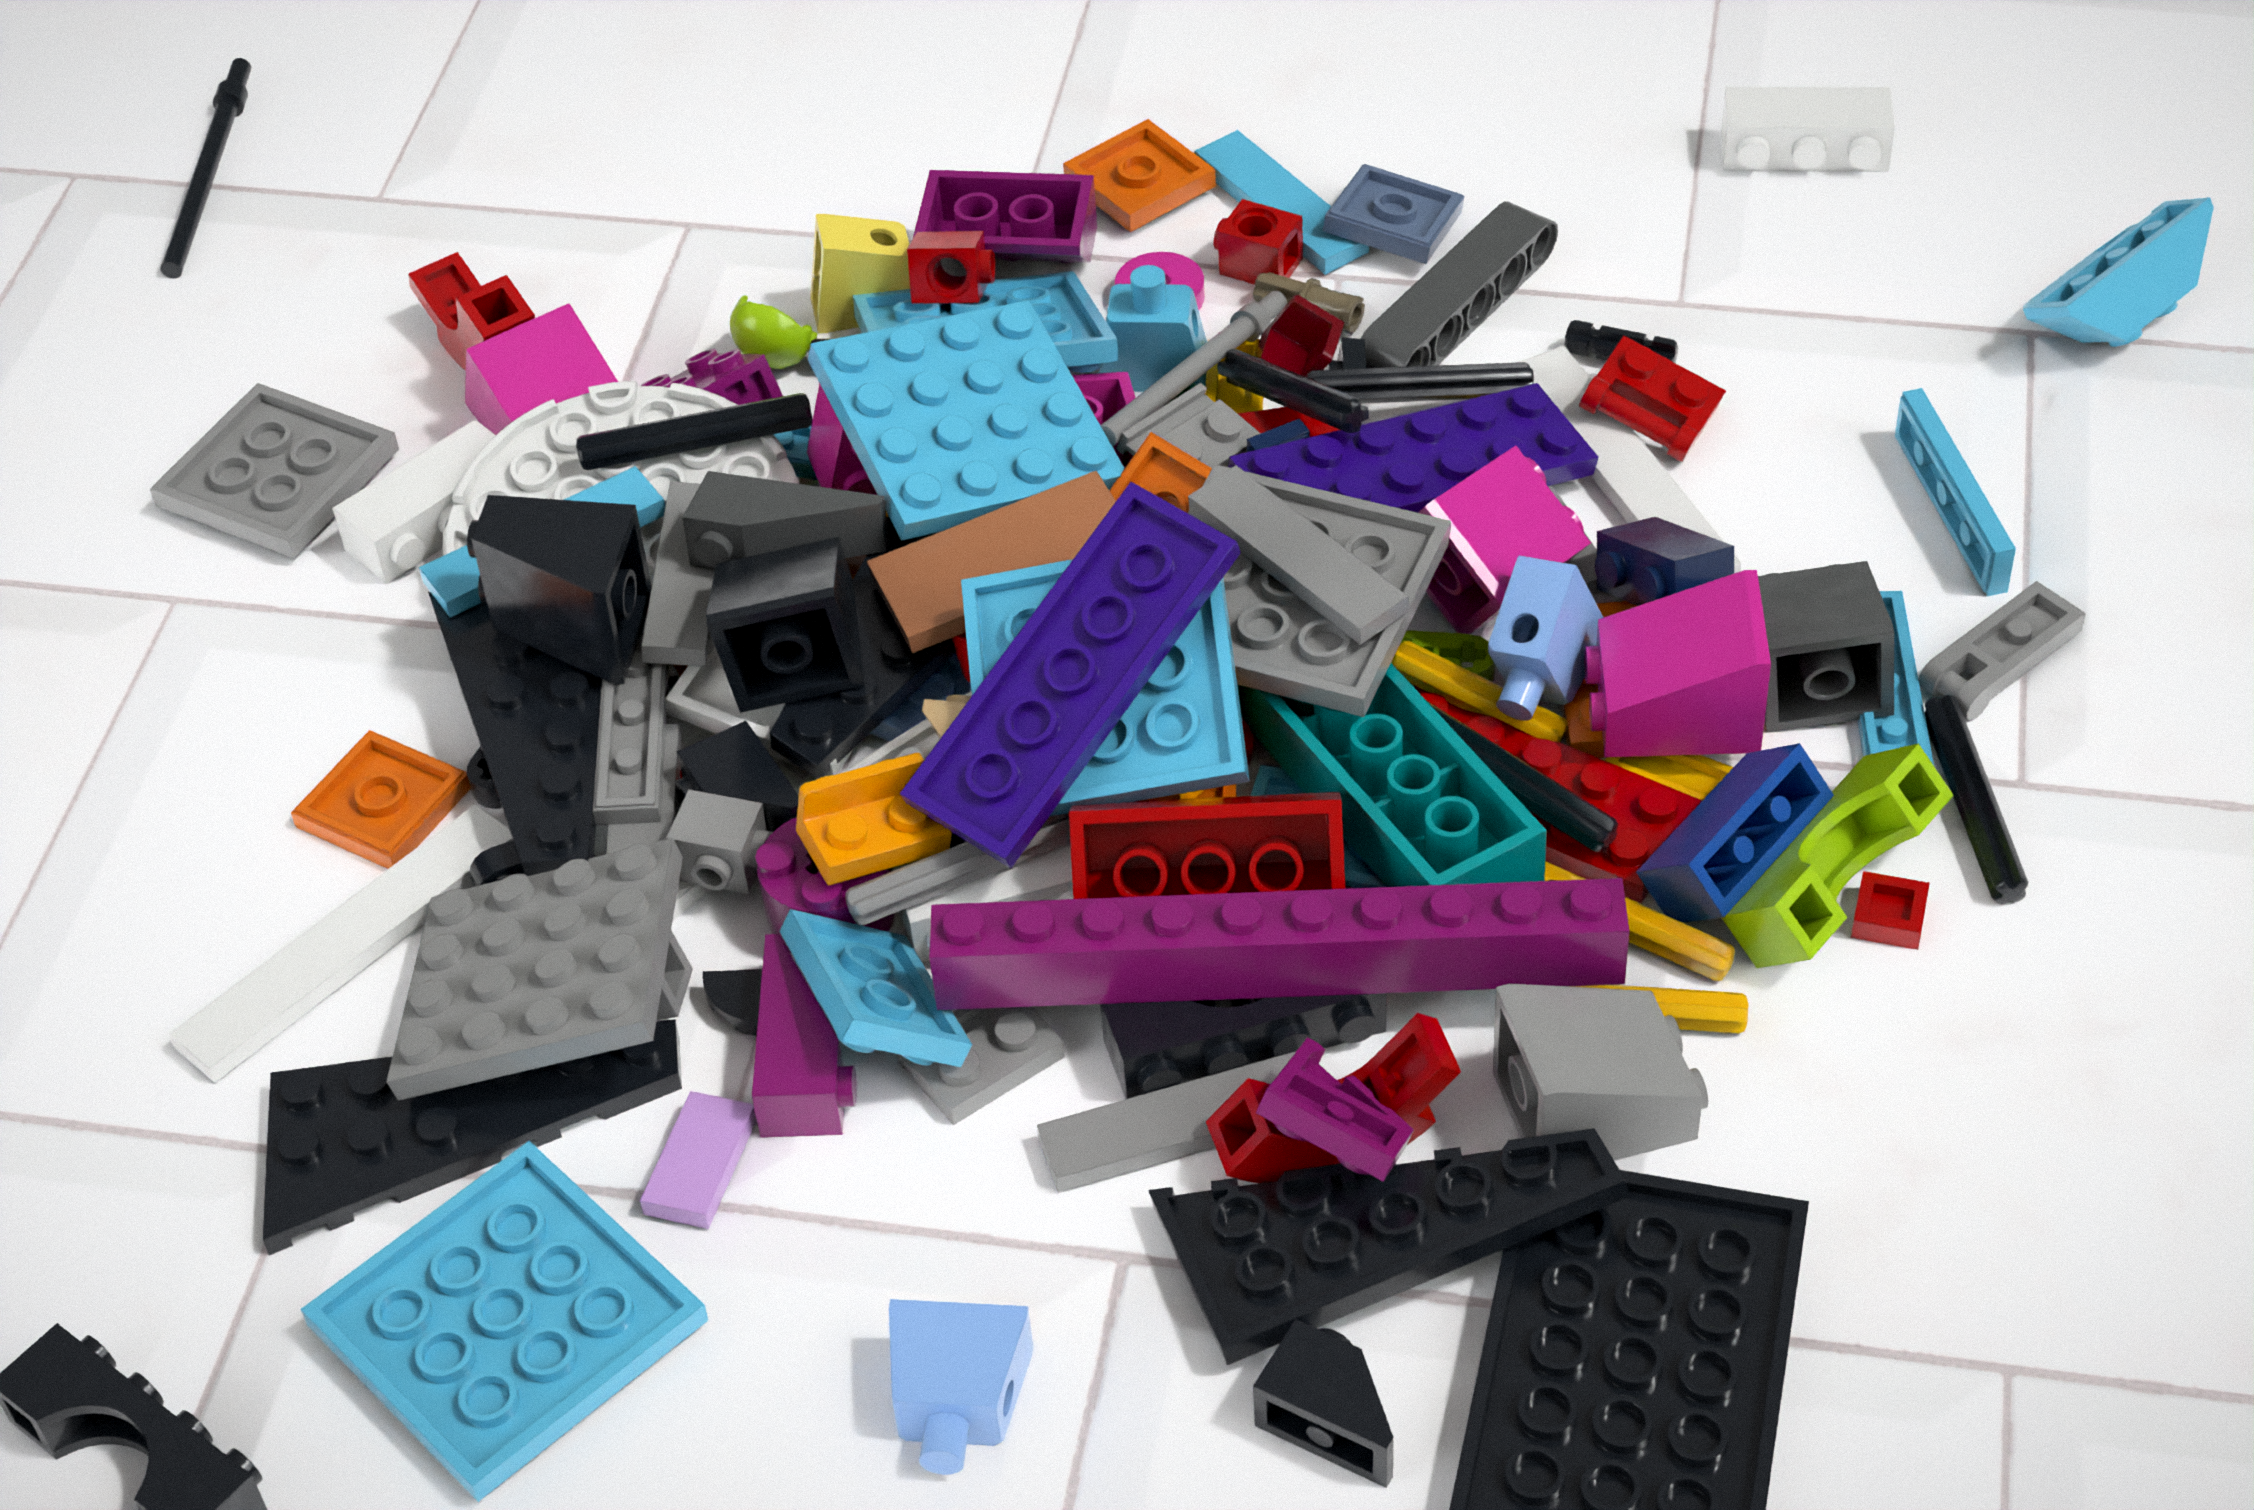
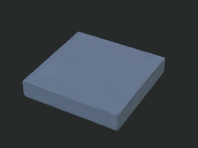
M1362 164L1326 213L1323 232L1427 264L1462 213L1465 196L1368 164Z

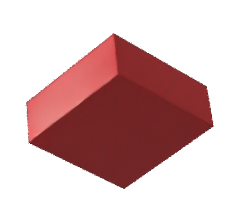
M1863 871L1851 938L1918 950L1930 882Z

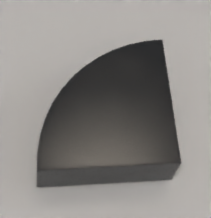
M762 969L703 971L702 979L706 999L712 1011H715L723 1019L734 1024L735 1030L743 1034L757 1036Z

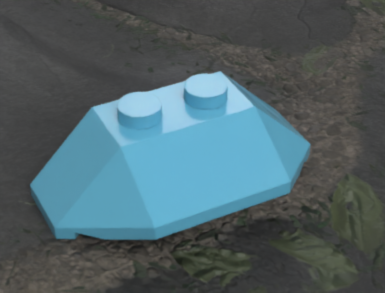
M2211 198L2164 201L2139 223L2131 225L2023 304L2026 319L2081 343L2108 342L2109 346L2117 347L2137 340L2143 334L2142 328L2155 318L2173 312L2178 307L2177 301L2198 285L2214 209Z

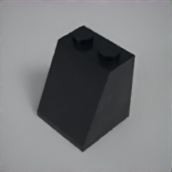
M488 495L479 519L472 520L469 525L467 549L469 556L477 560L480 572L478 582L479 598L482 603L488 604L493 629L607 682L624 684L647 617L652 589L636 505Z
M839 537L716 564L706 613V622L740 713L865 686L854 582Z

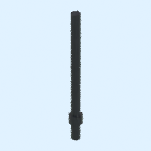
M234 59L230 65L226 80L220 82L217 86L213 98L215 111L160 266V271L168 278L175 279L182 275L235 117L241 115L248 98L246 85L252 70L250 62L246 59Z

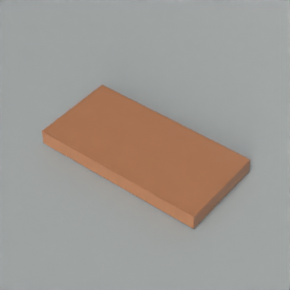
M1093 471L866 562L872 580L911 652L914 653L966 632L961 586L962 579L1074 559L1116 500L1098 472Z

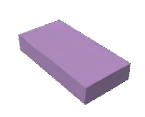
M690 1091L640 1199L643 1215L709 1229L757 1121L754 1105Z

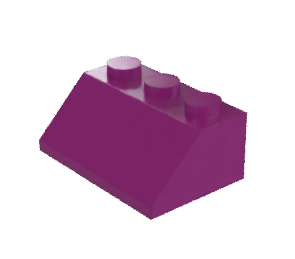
M930 169L913 238L917 232L984 231L985 249H993L995 259L1091 263L1097 232L1094 175Z

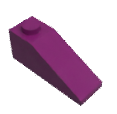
M765 934L752 1100L760 1137L843 1135L844 1107H855L857 1101L855 1066L843 1065L839 1039L780 935Z

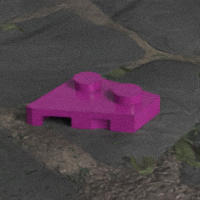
M1307 1037L1267 1088L1256 1113L1273 1122L1275 1127L1284 1135L1296 1140H1307L1335 1155L1339 1162L1347 1169L1359 1174H1370L1384 1182L1402 1155L1414 1129L1392 1109L1382 1105L1374 1097L1373 1092L1354 1075L1345 1077L1343 1084L1337 1081L1319 1064L1325 1049L1316 1041Z

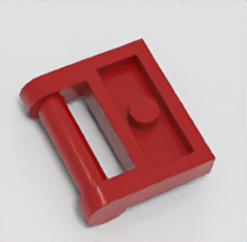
M1623 336L1597 376H1594L1588 385L1578 407L1593 415L1597 411L1604 413L1668 448L1667 455L1683 463L1719 407L1727 390L1634 340Z

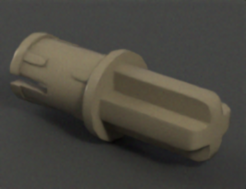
M1268 272L1260 273L1255 281L1253 298L1256 302H1259L1272 291H1279L1286 297L1287 303L1294 295L1302 296L1345 322L1343 329L1353 333L1356 331L1362 321L1365 310L1364 298L1323 287L1317 279L1311 278L1305 283Z

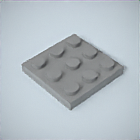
M257 383L150 488V492L155 506L295 558L334 517L332 508L356 494L399 450V446L393 431Z

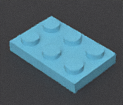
M789 910L779 932L795 958V963L801 969L814 992L817 1002L821 1005L833 1026L837 1038L844 1045L862 1053H871L876 1049L899 1054L920 1065H931L933 1062L957 1067L962 1066L972 1047V1043L951 1010H937L933 980L905 935L797 910Z

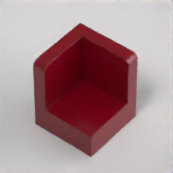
M1294 295L1262 333L1255 357L1307 377L1309 372L1324 370L1330 364L1345 322L1302 296Z

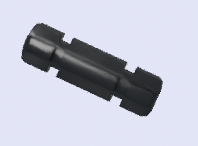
M1580 320L1571 321L1566 330L1564 346L1573 354L1588 356L1590 352L1596 354L1597 359L1607 360L1622 337L1626 336L1676 363L1678 357V345L1674 339L1655 336L1653 340H1649L1646 338L1647 334L1605 325H1602L1600 329H1595L1593 327L1594 323Z

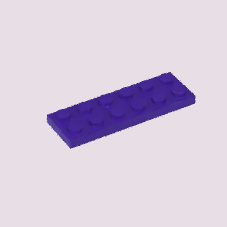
M1535 383L1363 424L1360 431L1356 433L1338 430L1229 456L1227 467L1232 468L1237 465L1245 472L1418 513L1435 498L1515 445L1525 457L1531 458L1540 466L1546 477L1547 486L1594 475L1599 457L1541 386Z
M1130 482L900 792L906 804L1011 869L1241 554L1237 541L1135 483Z

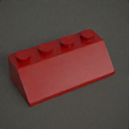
M1339 792L1072 805L1069 810L1073 899L1345 889L1342 800Z

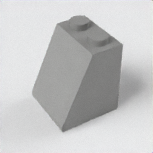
M1506 984L1496 987L1492 1072L1520 1138L1595 1128L1614 1161L1698 1139L1701 1110L1706 1109L1709 1103L1706 1084L1701 1072L1697 1068H1688L1682 1055L1683 1042L1678 1024L1672 1015H1663L1652 991Z

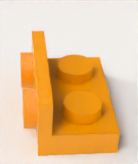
M913 753L895 759H886L877 764L833 776H824L800 786L796 832L828 886L924 859L950 849L952 832L906 804L900 795V792L924 761L920 753Z

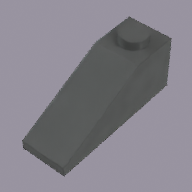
M712 471L707 472L682 516L690 565L715 569L718 563L839 537L846 558L886 552L890 544L884 496Z

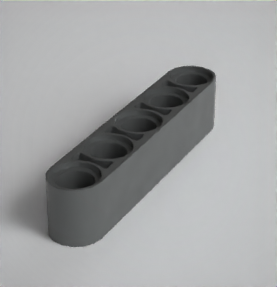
M1503 201L1365 330L1360 339H1365L1366 368L1437 366L1441 364L1547 261L1557 241L1558 224L1549 218L1512 202Z

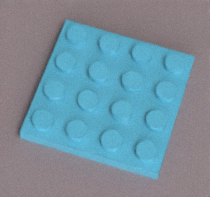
M1074 271L994 280L993 284H988L979 303L911 304L910 289L853 295L854 316L861 333L1030 300L1070 371L1092 372L1099 370L1102 367V363L1118 361L1117 338Z
M1030 300L815 342L810 345L808 362L877 495L884 496L886 512L901 541L944 531L1093 471L1098 472L1110 490L1125 469Z
M1073 559L961 580L972 695ZM1224 577L1050 816L1069 813L1072 805L1135 802L1250 782Z
M530 1141L523 1144L301 1308L307 1326L478 1502L709 1321L705 1304Z

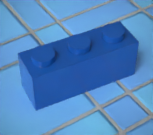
M1800 743L1746 753L1636 873L1664 915L1682 923L1723 918L1831 800L1834 794Z

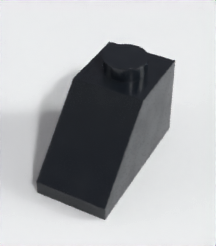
M747 721L677 751L682 778L675 781V788L681 803H683L688 789L763 803L767 831L771 832L797 817L799 795Z
M1295 1319L1253 1385L1254 1425L1387 1488L1393 1478L1394 1436L1362 1349L1354 1346L1344 1335L1333 1329H1317Z

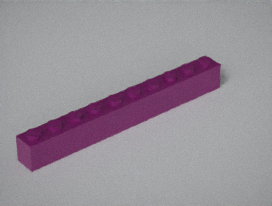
M1622 878L931 905L929 959L937 1010L1496 989V987L1506 984L1566 987L1625 984L1630 931Z

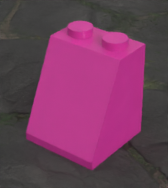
M570 303L466 349L465 404L475 418L495 435L526 412L547 401L554 399L557 404L569 398L589 393L588 387L619 382Z
M1516 445L1435 498L1418 512L1451 521L1449 545L1426 593L1457 633L1473 634L1498 615L1519 555L1567 563L1591 544L1584 534L1583 524L1577 514L1569 507L1560 503L1546 485V477L1540 466L1531 458L1525 457Z
M1743 570L1598 619L1596 646H1585L1584 664L1586 684H1597L1598 692L1590 693L1589 720L1591 731H1602L1605 757L1742 754L1761 751L1771 661L1757 570Z

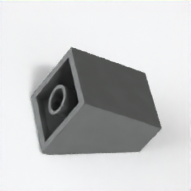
M1868 561L1832 564L1825 567L1769 573L1758 576L1771 661L1764 721L1766 733L1859 720L1860 715H1863L1864 712H1873L1874 718L1894 715V629Z

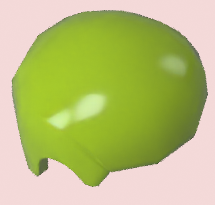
M742 295L734 306L729 321L731 336L737 348L742 354H764L770 368L784 369L799 364L808 353L810 343L817 338L818 333L812 331V327L809 325L801 327L794 319L775 307L747 301L748 296Z

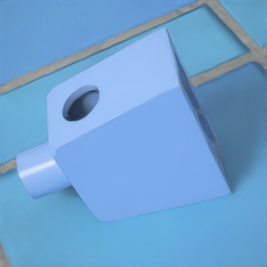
M1520 555L1516 560L1488 643V653L1505 681L1496 706L1509 717L1523 721L1531 720L1539 700L1561 705L1572 702L1585 678V646H1596L1598 619L1604 617L1577 565Z
M890 1299L891 1387L898 1436L906 1441L922 1442L919 1463L927 1471L941 1475L958 1473L964 1467L967 1444L995 1446L1005 1438L1033 1354L1028 1306Z

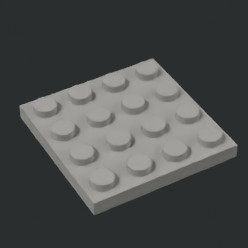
M1215 464L1203 486L1230 468ZM1246 472L1408 595L1409 612L1360 645L1241 552L1224 576L1237 684L1364 717L1449 545L1451 521ZM1188 511V514H1190L1191 516L1197 518V517L1194 516L1190 511Z
M670 838L649 844H635L621 851L589 858L588 861L585 859H574L556 870L528 877L525 874H513L499 881L467 889H453L442 895L431 897L386 1081L398 1101L653 1041L683 856L674 839Z

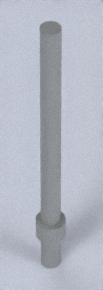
M1272 291L1259 302H1250L1244 305L1232 315L1230 324L1101 424L1100 426L1112 447L1119 442L1122 432L1166 405L1225 358L1228 350L1236 349L1245 341L1254 342L1271 324V320L1286 306V297L1279 291Z

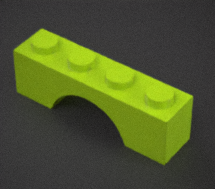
M1919 743L1863 756L1832 791L1834 796L1727 915L1722 918L1756 968L1811 960L1848 918L1836 901L1847 882L1864 866L1884 852L1919 836L1954 796Z

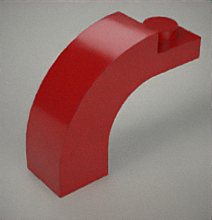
M458 252L408 273L409 286L435 323L439 342L453 360L465 371L466 349L535 318V314L507 274L481 286Z
M1416 1013L1366 1064L1345 1077L1354 1075L1373 1092L1374 1097L1382 1105L1392 1109L1414 1129L1407 1143L1408 1145L1436 1123L1429 1104L1461 1073V1070L1438 1019ZM1343 1077V1078H1341V1079H1339V1080H1337V1081H1339L1341 1084H1343L1345 1077ZM1247 1078L1205 1121L1226 1176L1252 1183L1278 1181L1284 1171L1340 1163L1335 1155L1309 1141L1296 1140L1284 1135L1275 1127L1273 1122L1256 1113L1265 1091L1270 1086L1269 1083Z

